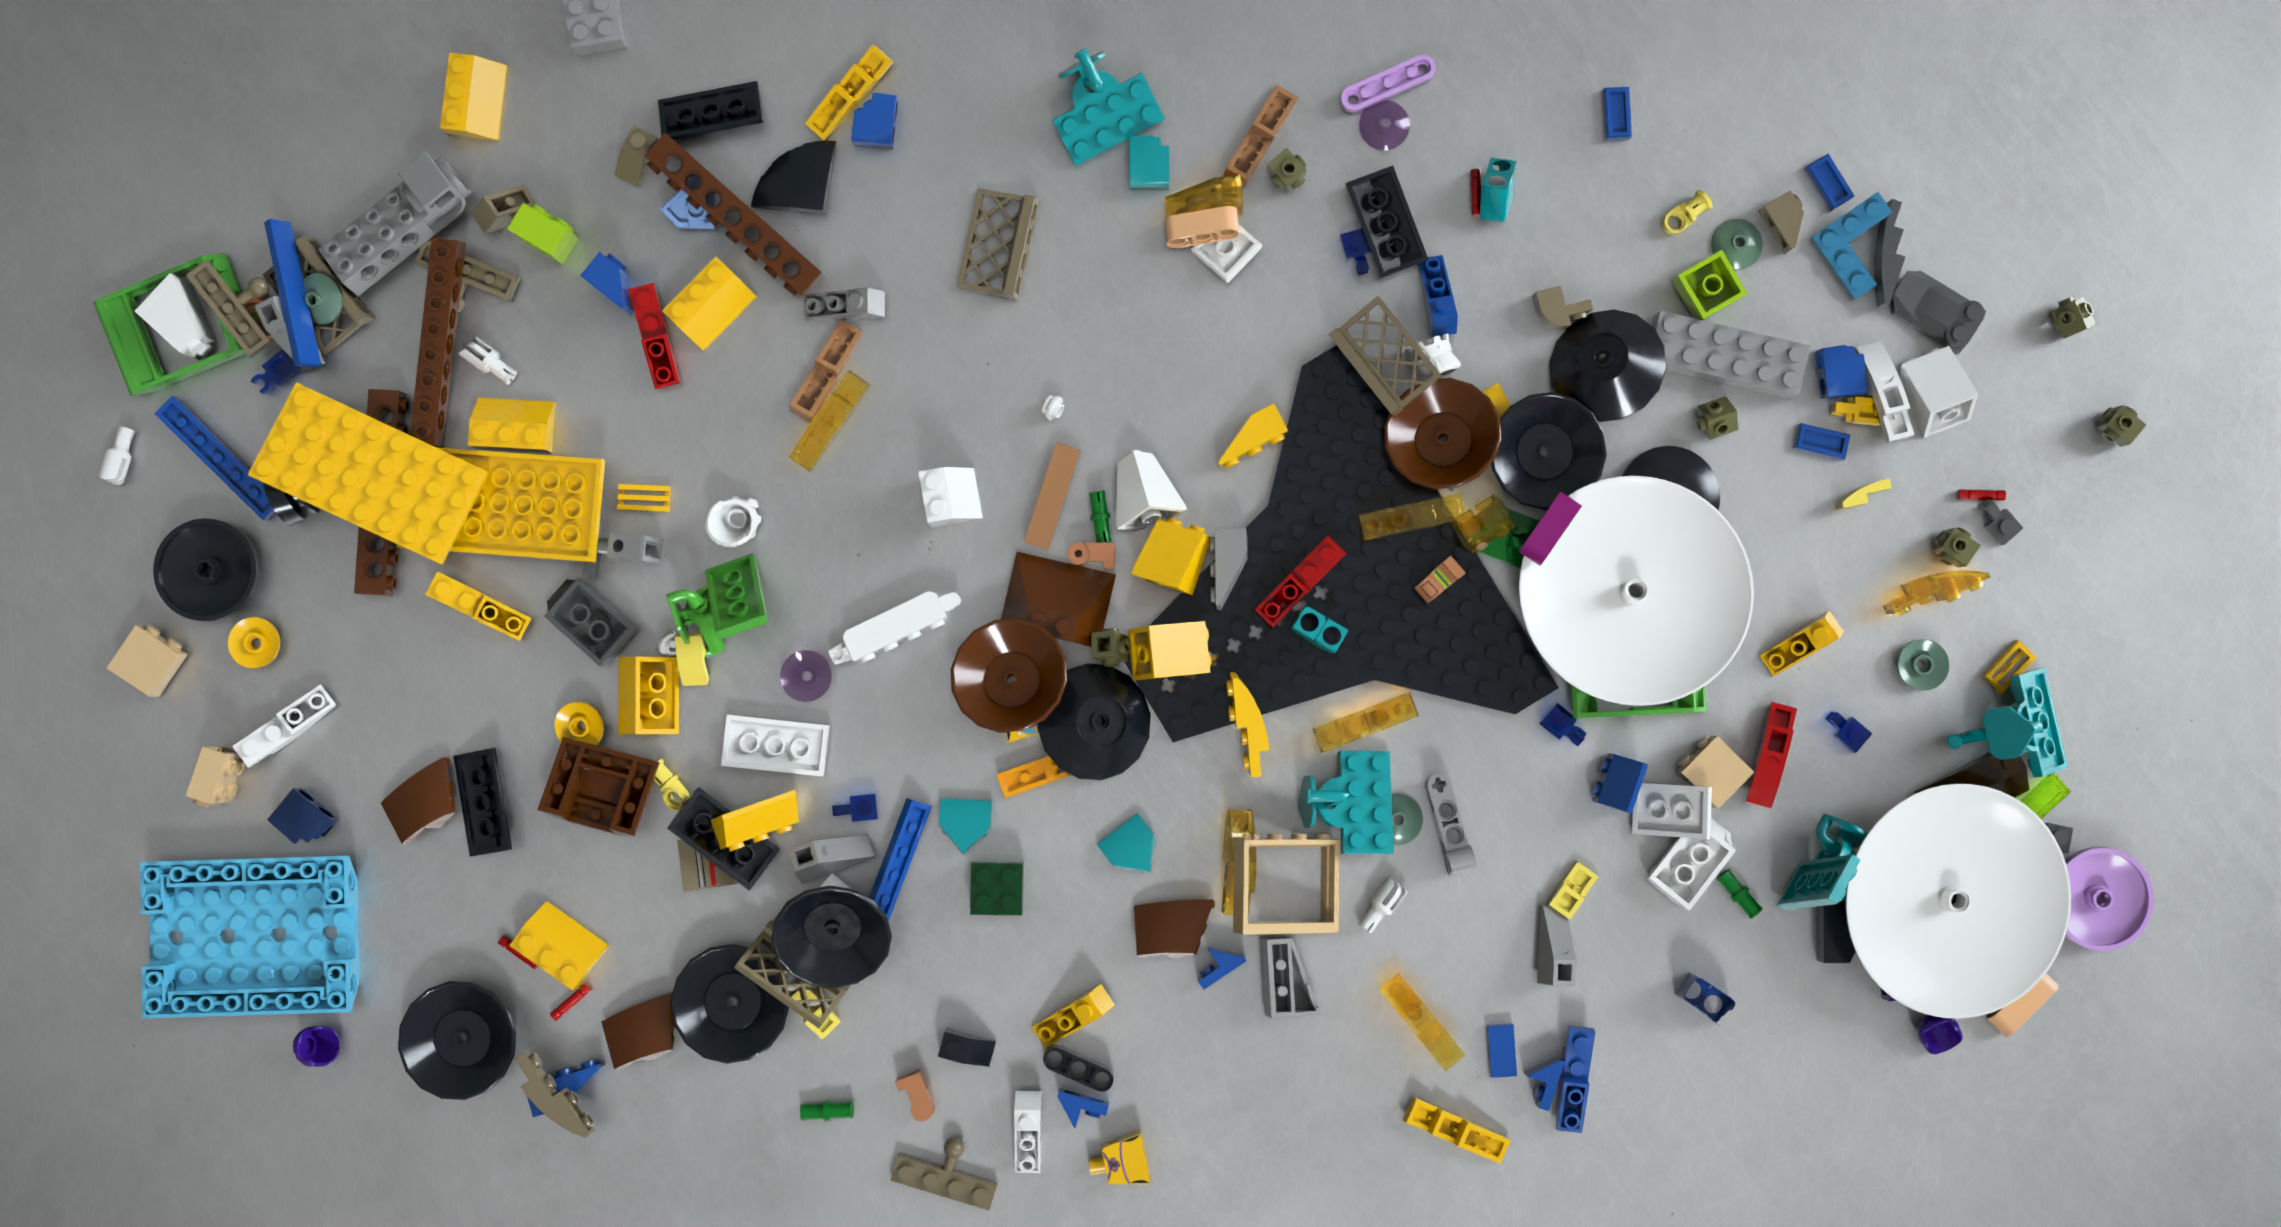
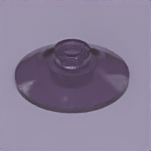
M1384 100L1365 108L1359 120L1361 137L1370 147L1377 150L1387 151L1400 146L1409 133L1410 122L1406 111L1399 104L1390 100ZM1387 119L1390 125L1388 127L1382 126L1381 120Z
M804 650L792 654L785 660L781 668L780 680L783 689L790 697L798 701L809 702L820 698L827 692L831 684L832 672L829 663L822 655L814 651ZM806 671L812 674V678L809 681L803 679V674Z

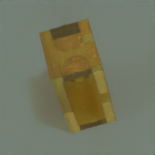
M1494 494L1474 506L1478 512L1476 516L1469 509L1450 521L1463 546L1472 553L1485 549L1489 542L1496 538L1504 537L1510 532V529L1516 526L1503 501Z

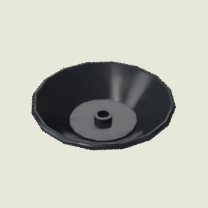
M1615 309L1592 312L1587 315V318L1572 323L1556 341L1549 362L1551 386L1555 393L1577 399L1594 413L1598 422L1625 419L1643 409L1660 390L1667 368L1665 346L1655 328L1636 314ZM1608 357L1609 359L1606 363H1600L1601 358Z
M1555 392L1532 394L1509 406L1500 418L1502 440L1496 457L1491 463V467L1502 489L1519 503L1541 510H1548L1560 492L1569 496L1576 490L1595 483L1601 478L1607 457L1604 431L1594 413L1577 399ZM1544 446L1549 449L1547 456L1541 454V449Z
M1087 663L1067 670V683L1060 703L1044 721L1038 723L1037 729L1044 751L1059 769L1078 779L1102 781L1124 773L1140 758L1149 739L1151 714L1143 692L1129 675L1114 667ZM1098 716L1101 717L1103 720L1101 726H1098L1096 724V718Z
M824 886L805 890L787 901L774 919L771 936L777 960L792 976L810 985L828 988L858 984L876 973L889 955L892 940L887 916L873 899L854 889L836 886Z
M735 944L710 947L690 959L676 978L670 1000L674 1026L684 1043L705 1059L725 1064L749 1061L768 1050L784 1030L789 1007L734 968L749 949L747 947ZM769 959L763 960L765 969H776L772 961ZM746 960L744 963L752 970H759L757 960ZM778 975L767 976L771 984L780 985ZM730 997L736 998V1006L729 1004Z
M448 981L428 988L409 1005L399 1026L398 1051L405 1071L421 1089L441 1099L466 1100L488 1092L505 1077L515 1056L516 1029L509 1009L494 992L473 982ZM459 1034L465 1035L466 1041L464 1043L460 1042Z

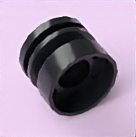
M263 483L264 491L272 508L286 525L293 526L308 517L307 510L312 514L320 512L319 508Z

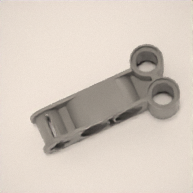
M1434 774L1427 781L1425 787L1444 851L1443 859L1449 876L1474 870V868H1477L1475 855L1471 845L1468 844L1450 780L1444 774ZM1435 780H1438L1439 784H1444L1440 793L1437 789H1432ZM1446 804L1451 807L1452 814L1450 817L1445 818L1439 814L1438 809L1440 805ZM1454 829L1458 832L1459 840L1456 843L1447 840V830Z

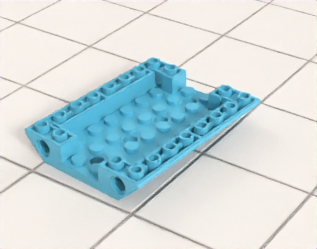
M349 856L140 862L141 914H149L150 964L141 966L142 1018L352 1012L359 986L358 879ZM329 925L337 929V936L333 940L329 939L325 934V930ZM277 927H282L286 932L283 941H278L274 936V931ZM226 928L234 932V939L231 943L223 939V932ZM175 930L180 931L183 935V940L180 944L172 941L171 936Z

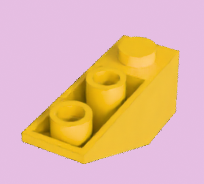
M1274 403L1249 417L1218 461L1217 465L1219 468L1225 465L1226 469L1238 464L1240 462L1238 458L1248 454L1249 457H1252L1262 451L1261 446L1269 442L1273 446L1285 439L1284 434L1288 432V429Z
M1829 610L1808 622L1759 656L1774 677L1838 640L1844 631Z
M1099 984L1033 1025L1032 1029L1046 1049L1102 1017L1114 1006V1003L1102 984Z

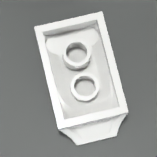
M1711 818L1710 839L1678 837L1659 863L1651 868L1647 879L1673 902L1690 911L1735 853L1736 849L1733 848L1731 843V833Z

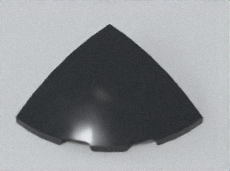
M828 140L809 142L788 150L779 156L764 175L761 176L752 197L751 207L801 214L802 212L825 215L828 192H830L837 142Z

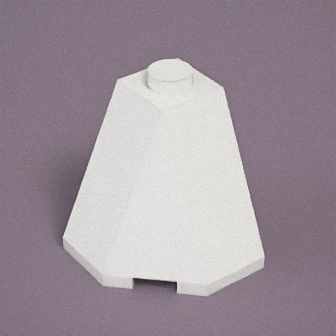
M1133 450L1128 452L1126 457L1117 463V529L1138 531L1145 529V524L1155 523L1158 519L1166 521L1167 518L1175 519L1187 510L1183 500L1152 453Z

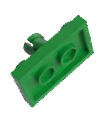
M1492 502L1474 550L1521 569L1524 555L1519 551L1540 521Z

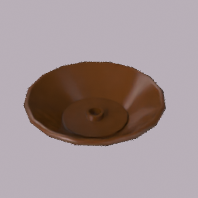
M1453 378L1438 379L1407 404L1398 415H1392L1390 412L1384 425L1385 450L1394 468L1412 483L1431 489L1458 488L1478 478L1494 461L1502 440L1500 416L1491 399L1473 384ZM1422 384L1416 385V386H1415V390H1416L1419 386H1421ZM1411 388L1401 395L1400 398L1402 400L1410 395ZM1442 436H1446L1448 440L1446 442H1440L1439 438Z
M1019 618L993 620L974 630L959 646L950 669L951 692L961 712L977 726L999 733L1024 731L1044 721L1060 703L1067 683L1066 657L1057 639L1039 624ZM1015 676L1016 680L1014 683H1008V678Z

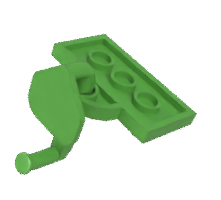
M753 553L705 570L707 586L696 592L682 589L666 594L676 627L685 644L690 643L688 625L693 623L698 625L708 645L705 646V658L717 655L724 650L723 638L731 637L737 633L768 623L757 561ZM687 600L686 608L682 609L679 602Z

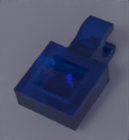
M1362 228L1340 234L1339 237L1346 261L1354 259L1358 276L1368 273L1369 266L1365 255H1369L1371 252Z
M1558 703L1553 706L1539 723L1557 739L1560 740L1565 735L1576 746H1579L1587 735L1583 729L1574 726L1577 718H1573V715Z
M1831 711L1825 718L1826 721L1838 730L1834 737L1852 753H1857L1872 735L1854 717H1849L1846 721L1838 712L1834 713Z
M876 793L849 796L850 804L832 806L833 816L851 814L852 822L878 819Z

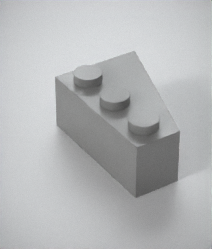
M1287 936L1261 937L1265 1015L1270 1018L1322 1014L1314 998L1312 987L1303 970L1304 967L1293 939Z

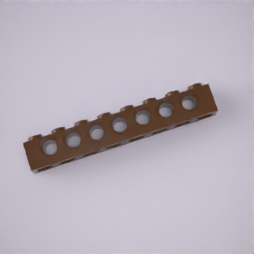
M666 133L644 155L649 160L646 165L657 175L660 172L669 178L666 183L677 193L680 189L688 195L685 199L696 210L702 207L708 213L705 217L714 226L717 227L721 224L727 230L725 235L735 244L740 241L747 248L744 252L755 262L760 259L766 264L764 270L774 279L779 276L786 283L783 287L793 296L797 293L803 296L822 275L818 268ZM671 159H678L681 162L680 168L675 172L667 169V164ZM692 176L700 178V185L696 189L687 187V180ZM708 195H719V204L714 207L708 206L706 204ZM730 211H736L740 215L738 222L735 224L726 222L725 217ZM750 228H755L759 231V237L755 241L745 239V232ZM770 245L776 246L779 250L778 255L773 259H769L764 255L766 247ZM792 262L798 266V271L795 275L788 276L784 273L783 269L787 263Z
M435 237L431 239L410 436L432 446H444L466 243Z
M368 389L367 416L407 434L408 427L407 423H405V413L409 411L407 394L398 390ZM392 411V420L389 423H385L384 415L386 412ZM360 527L358 529L354 593L393 596V591L397 587V577L394 576V569L399 561L396 544L382 538L384 546L378 551L375 548V542L380 536ZM377 563H380L382 572L380 575L375 576L373 568Z

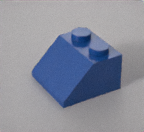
M599 252L580 276L631 316L634 313L628 291L631 288V279L624 272L627 267L610 253L604 256Z
M1609 753L1608 757H1604L1601 762L1600 771L1602 775L1600 781H1596L1592 788L1591 795L1594 796L1592 802L1632 814L1648 764Z

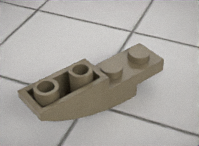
M529 1049L515 1058L529 1080L520 1087L540 1111L559 1126L584 1138L595 1131L593 1128L594 1121L578 1105L580 1100L573 1090L569 1091L567 1087L557 1092V1084L550 1074L546 1075L541 1067L543 1065L542 1060L537 1053H532Z

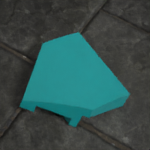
M941 798L939 826L944 835L948 836L963 855L979 839L988 835V830L991 826L992 801Z
M1137 813L1097 845L1114 867H1118L1121 870L1130 869L1151 873V860L1156 841L1152 831Z

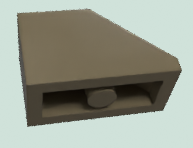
M633 125L621 147L615 176L638 188L649 168L646 165L649 160L644 155L659 139L653 134Z
M524 185L483 196L471 214L484 234L510 225L522 203L531 207L535 202Z
M1791 190L1758 211L1784 254L1796 247L1804 214L1801 200L1797 195H1793Z

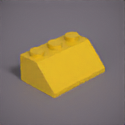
M449 53L440 129L450 136L499 141L508 66L475 55Z
M715 257L662 311L704 351L757 296L723 262Z
M478 397L469 419L468 446L476 449L552 453L555 402Z
M618 657V734H679V668L677 657Z
M795 790L712 819L711 823L720 849L728 847L731 852L745 847L743 841L753 839L754 843L769 838L767 834L769 832L777 830V833L781 834L792 830L791 824L799 822L797 795Z
M546 901L524 924L510 946L573 991L582 985L609 947V944Z

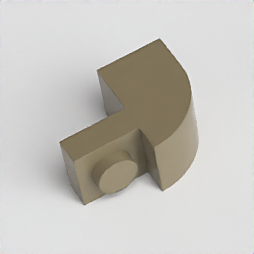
M1561 286L1537 291L1532 296L1539 319L1546 326L1556 330H1565L1570 327L1569 318H1572V321H1578L1587 318V314L1593 310L1591 299L1566 305Z

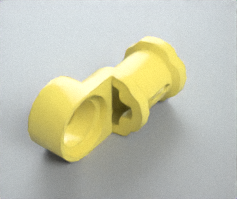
M1702 190L1696 191L1693 198L1686 203H1680L1663 217L1661 222L1663 231L1668 235L1679 234L1695 222L1698 215L1705 210L1712 209L1711 199ZM1675 216L1680 220L1679 229L1674 230L1669 227V217Z
M660 759L654 781L661 787L660 791L663 793V800L666 806L672 810H679L690 797L689 792L679 782V777L673 775L664 765V761ZM672 792H676L679 795L680 803L674 800Z

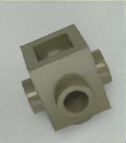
M1285 148L1267 165L1266 170L1271 175L1270 180L1279 190L1281 188L1286 192L1291 188L1296 190L1306 181L1304 179L1307 172L1305 168L1307 166L1299 155L1296 154L1294 156L1288 148Z
M2071 296L2058 302L2060 307L2051 311L2053 323L2057 329H2060L2064 339L2096 325L2093 318V308L2084 297L2075 300Z
M1727 396L1697 406V427L1700 432L1704 431L1709 440L1738 430L1737 410Z
M2121 405L2115 408H2108L2100 417L2102 422L2097 428L2103 432L2102 436L2107 441L2122 447L2130 445L2146 424L2137 417L2138 414L2135 410Z
M1958 527L1947 529L1946 531L1943 530L1935 540L1937 545L1933 551L1939 555L1938 559L1947 565L1953 564L1960 568L1966 567L1981 545L1970 538L1971 534L1968 531Z
M1114 628L1092 633L1091 658L1102 662L1103 666L1116 667L1119 666V662H1128V653L1131 649L1128 636Z

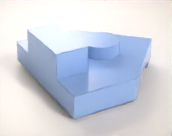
M693 176L687 182V187L690 189L698 188L700 178ZM681 189L660 208L678 228L715 229V226L705 217L708 213L702 207L696 210L685 200L688 195ZM710 194L706 198L708 206H715V194Z

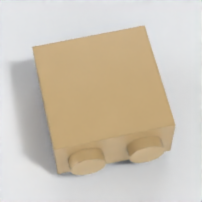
M149 624L146 626L135 625L107 666V669L147 696L159 697L188 654L181 650L182 645L170 638L166 640L161 637V631Z
M1705 736L1696 745L1698 750L1692 756L1690 754L1686 755L1679 762L1680 768L1676 773L1691 786L1712 787L1711 807L1719 809L1754 771L1718 736H1710V738Z
M202 746L186 796L193 798L194 804L209 807V805L219 806V803L230 802V799H233L237 792V785L235 784L238 775L242 774L246 764L233 749L224 746Z

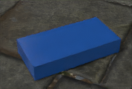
M1629 87L1604 88L1602 93L1605 140L1631 139L1632 124Z
M1829 153L1805 167L1806 172L1830 211L1855 197Z
M1800 423L1793 449L1845 460L1850 434Z
M1514 1024L1487 1025L1490 1077L1517 1076Z

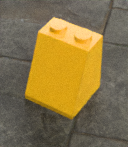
M1167 518L1166 521L1158 519L1131 574L1146 582L1193 596L1210 544V536L1204 533V528L1191 524L1190 528L1181 526L1182 522L1172 518Z
M1205 621L1153 625L1128 630L1133 681L1210 673L1212 660L1208 653L1207 641L1209 639V632Z

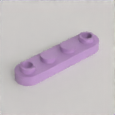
M1418 55L1359 81L1343 90L1340 98L1341 106L1347 112L1356 113L1429 81L1435 73L1436 64L1430 56ZM1418 67H1425L1426 73H1420ZM1355 97L1357 103L1351 104L1348 98Z

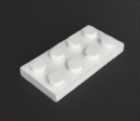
M727 715L721 766L824 777L830 725Z

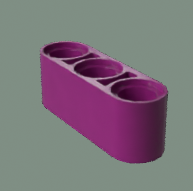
M1560 492L1519 552L1541 566L1582 505L1563 492Z

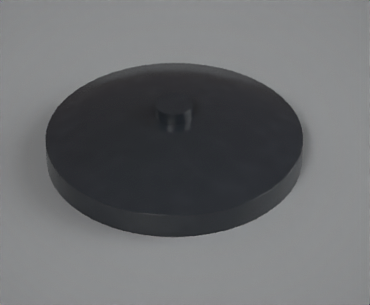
M1661 446L1650 449L1634 458L1621 475L1653 477L1681 485L1695 492L1719 510L1720 488L1713 470L1703 458L1688 449L1677 446Z
M206 518L191 520L173 529L160 544L153 564L155 586L164 603L177 614L196 621H218L240 611L253 596L260 574L256 549L246 534L230 523Z

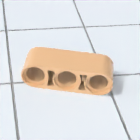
M1222 206L1167 217L1165 219L1167 246L1183 248L1237 237L1239 235L1237 209L1232 206Z
M2045 973L2042 979L2029 992L2010 1005L1987 1014L1986 1018L2005 1037H2008L2015 1033L2056 992L2058 984Z

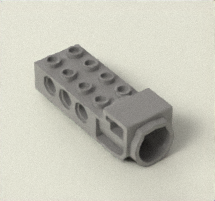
M427 152L421 154L398 173L403 180L402 183L318 249L340 281L357 296L361 295L463 212L466 206L465 199L472 192L443 158L439 157L434 160Z

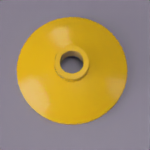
M250 617L241 620L232 628L228 637L230 655L238 664L246 668L264 667L271 663L279 652V633L272 623L263 618ZM257 638L261 641V645L258 648L254 646V641Z
M571 702L563 706L555 718V733L560 742L563 737L597 746L603 737L604 725L598 711L587 703ZM581 721L584 722L586 729L580 726Z

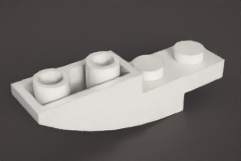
M1880 341L1855 347L1856 354H1864L1868 396H1873L1886 442L1889 443L1912 437L1914 431L1907 412L1910 409V405L1899 375L1886 349Z
M320 684L232 747L247 767L250 768L269 754L273 755L300 736L330 712L336 704Z

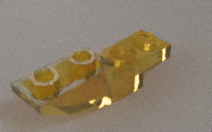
M1462 493L1359 515L1365 540L1467 519Z
M1969 570L1948 571L1923 576L1900 585L1905 595L1883 605V608L1887 615L1896 613L1898 617L1911 611L1910 606L1917 602L1923 605L1936 599V601L1946 600L1947 603L1961 598V592L1967 589L1972 592L1985 585L1983 581L1991 578V576L1987 572Z
M1408 692L1338 718L1312 730L1321 753H1324L1419 715L1412 696Z
M1227 809L1222 854V860L1226 862L1221 908V912L1225 915H1233L1234 838H1243V834H1255L1253 811L1251 809ZM1249 847L1248 914L1251 893L1255 892L1256 847Z
M1399 973L1379 989L1445 1072L1466 1056Z

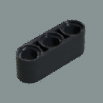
M1053 1044L1046 1048L1043 1063L1049 1070L1100 1092L1109 1090L1113 1085V1071L1107 1065L1058 1044ZM1052 1051L1059 1052L1062 1055L1061 1062L1051 1063L1048 1059V1054ZM1082 1062L1086 1066V1070L1082 1074L1074 1073L1071 1069L1073 1063ZM1105 1072L1110 1079L1106 1084H1099L1095 1080L1096 1074Z

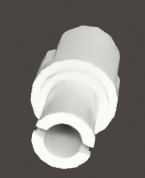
M475 335L472 339L473 342H469L465 346L466 349H462L459 355L481 372H491L504 381L505 384H510L511 381L509 379L514 380L517 371L502 362L499 352Z
M118 426L112 448L109 447L105 451L98 473L100 478L114 485L124 483L132 459L128 451L135 431Z
M1387 876L1370 899L1371 908L1358 924L1372 934L1384 915L1391 916L1408 893V890Z

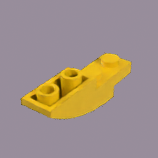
M437 571L425 594L518 641L521 640L532 619L509 605Z
M1231 672L1230 681H1226L1227 696H1232V706H1228L1229 720L1234 721L1237 729L1245 728L1240 730L1241 743L1246 745L1247 753L1242 755L1244 770H1248L1251 777H1260L1259 751H1269L1265 724L1250 691L1235 672Z

